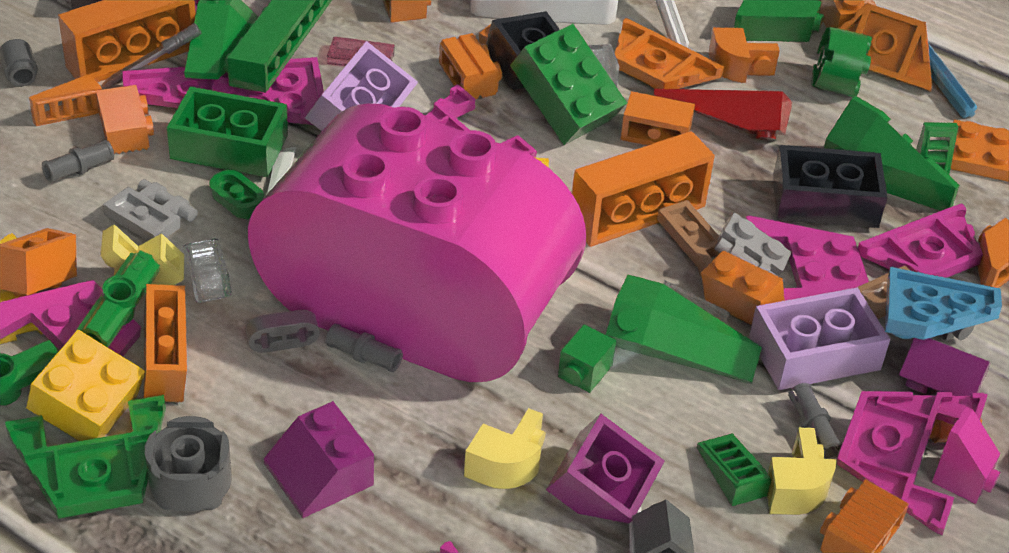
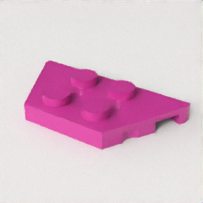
M962 203L861 241L858 245L861 257L889 270L890 267L900 268L906 266L910 271L944 278L980 265L983 253L979 243L974 238L975 231L972 224H967L965 214L967 210Z

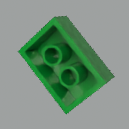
M574 24L525 46L510 65L563 145L611 121L627 104V101Z
M189 87L167 126L170 159L268 177L288 137L287 104Z

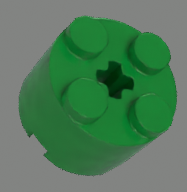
M827 27L816 53L819 54L817 64L813 65L812 87L851 97L857 96L861 85L859 78L861 74L866 75L870 67L871 56L866 54L870 49L872 37L836 27Z

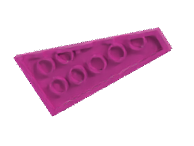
M317 57L290 59L266 93L229 86L227 72L217 80L185 78V67L122 71L123 87L136 85L139 96L145 95L148 105L178 108L189 87H196L287 104L288 122L307 125L313 124L305 119V117L324 93Z

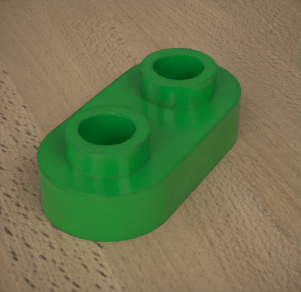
M235 170L221 171L215 174L209 182L212 197L238 218L249 220L257 205L264 198V192L261 188Z

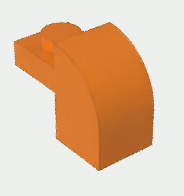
M713 27L708 53L711 60L724 66L722 77L731 81L746 83L747 75L775 76L780 50L778 43H747L743 28Z

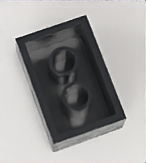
M779 145L773 172L777 220L879 228L888 198L881 153Z

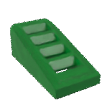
M924 122L916 150L924 158L931 157L948 174H950L958 132L957 123ZM930 137H945V139L930 140Z
M733 433L697 443L699 453L731 506L768 496L772 479L765 468ZM726 447L729 448L728 450H724L717 453L715 452V450H719ZM731 456H733V457L735 458V459H731V460H727V461H723V460H722V459H724V458L731 457ZM736 466H740L739 469H735V470H731V469H730V468H733V467H736ZM744 475L746 476V478L743 479L738 478Z

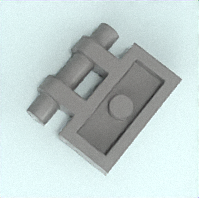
M146 179L139 182L137 186L139 192L128 186L103 204L105 216L147 241L161 233L167 238L181 227V218L192 222L198 214V211L190 206L188 200L181 196L174 197L167 192L166 187L157 182L151 183Z
M735 212L726 221L717 239L718 242L714 247L719 253L724 250L778 277L783 272L791 254V251L785 248L781 242L772 239L756 228L752 222L743 219Z

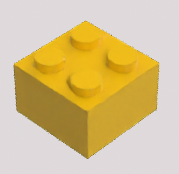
M77 330L31 383L26 409L38 416L42 415L44 420L78 441L105 437L129 407L128 401L134 400L138 396L145 370L82 331Z

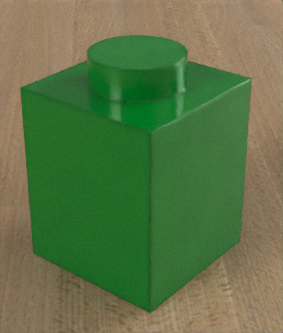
M584 324L560 352L558 377L573 386L591 393L613 366L616 340Z

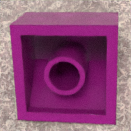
M914 338L899 375L907 378L905 386L925 394L930 387L940 392H952V396H972V393H979L991 363L931 338L925 340Z
M334 401L298 416L263 458L264 465L302 518L374 485V453Z
M600 413L579 432L546 491L578 514L631 523L632 516L637 514L665 461Z

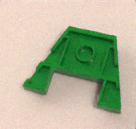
M164 395L128 401L133 432L47 447L42 415L5 422L10 441L58 519L143 503L149 480L145 445L147 439L155 430L156 434L161 431L166 411Z

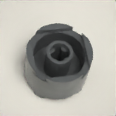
M197 416L174 418L167 422L166 428L157 434L155 430L147 439L145 457L149 486L160 508L163 510L191 512L202 509L214 510L222 504L223 497L228 492L232 481L230 447L226 433L215 428L214 422Z

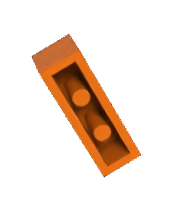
M146 284L144 306V398L164 395L165 402L184 401L187 349L185 286Z

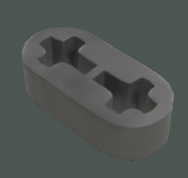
M308 310L262 315L250 320L246 325L249 346L252 350L260 353L304 347L315 342L320 334L316 316Z

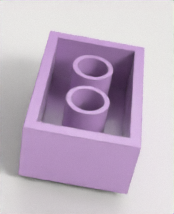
M366 41L321 95L305 119L323 131L337 114L352 106L372 103L384 104L394 108L400 107L418 81Z
M858 287L756 306L749 335L750 340L762 347L760 358L778 390L793 388L801 383L813 384L879 371L882 368L890 342L889 336Z

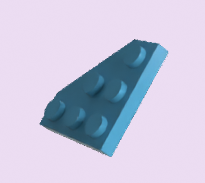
M890 267L887 278L885 332L892 333L902 339L917 338L925 340L999 319L1002 308L1001 289Z

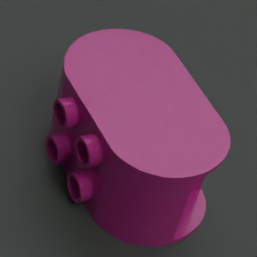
M368 103L349 107L337 114L263 198L249 220L248 243L254 265L260 277L271 293L288 310L311 311L316 316L318 327L328 331L332 325L339 324L341 327L359 334L364 332L372 334L376 341L401 349L403 360L445 376L466 382H487L507 374L520 359L525 349L529 332L559 285L571 277L582 260L586 246V228L580 207L568 187L550 168L533 156L521 150L497 143L493 137L485 132L477 130L462 131L426 119L420 111L414 108H394L384 104Z

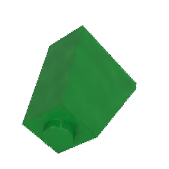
M743 0L736 13L734 28L744 29L746 41L809 42L814 31L819 32L823 23L824 14L820 13L822 1Z

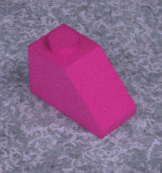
M965 406L951 429L932 483L976 504L984 490L989 493L992 492L1001 472L994 469L1000 452L973 409Z

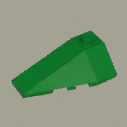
M199 0L194 23L197 24L202 34L190 41L184 71L185 78L218 80L226 73L224 65L227 54L234 50L239 39L244 37L250 29L252 22H255L258 18L242 0Z
M854 96L826 137L824 148L881 153L888 194L939 211L953 207L960 185L931 157L924 158L911 145L913 140L906 133L901 136L888 123L891 119L882 110Z
M627 274L616 297L605 334L616 340L617 348L750 384L753 382L762 349L760 345L665 284Z

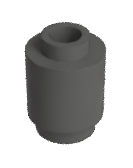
M12 39L5 42L0 47V61L6 78L16 86L30 85L36 79L38 72L31 46L28 42L21 39Z

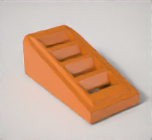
M90 74L30 96L29 101L33 123L35 126H41L98 114L96 91L102 90L101 86ZM59 101H62L61 106H58ZM44 104H49L50 110L45 111Z

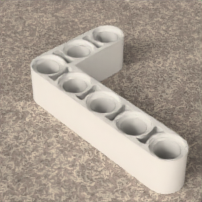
M470 0V11L478 17L508 18L547 11L554 22L600 25L613 23L616 20L618 0Z

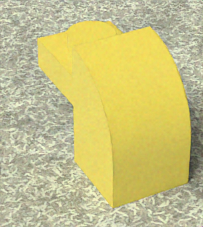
M116 225L103 230L101 257L109 267L114 268V276L130 253H138L141 250L152 255L155 262L160 265L159 274L152 284L176 285L184 280V254L162 233L137 246Z
M528 408L512 435L482 424L466 449L464 477L499 489L516 488L530 482L539 472L541 447L546 436V432L541 430L543 413Z
M799 427L792 451L793 458H771L768 474L772 481L767 496L769 514H806L819 508L826 500L836 468V459H824L823 445L817 444L815 428Z

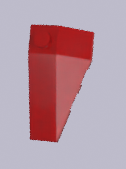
M654 89V96L695 104L694 113L751 134H756V139L776 140V135H785L792 109V101L783 91Z

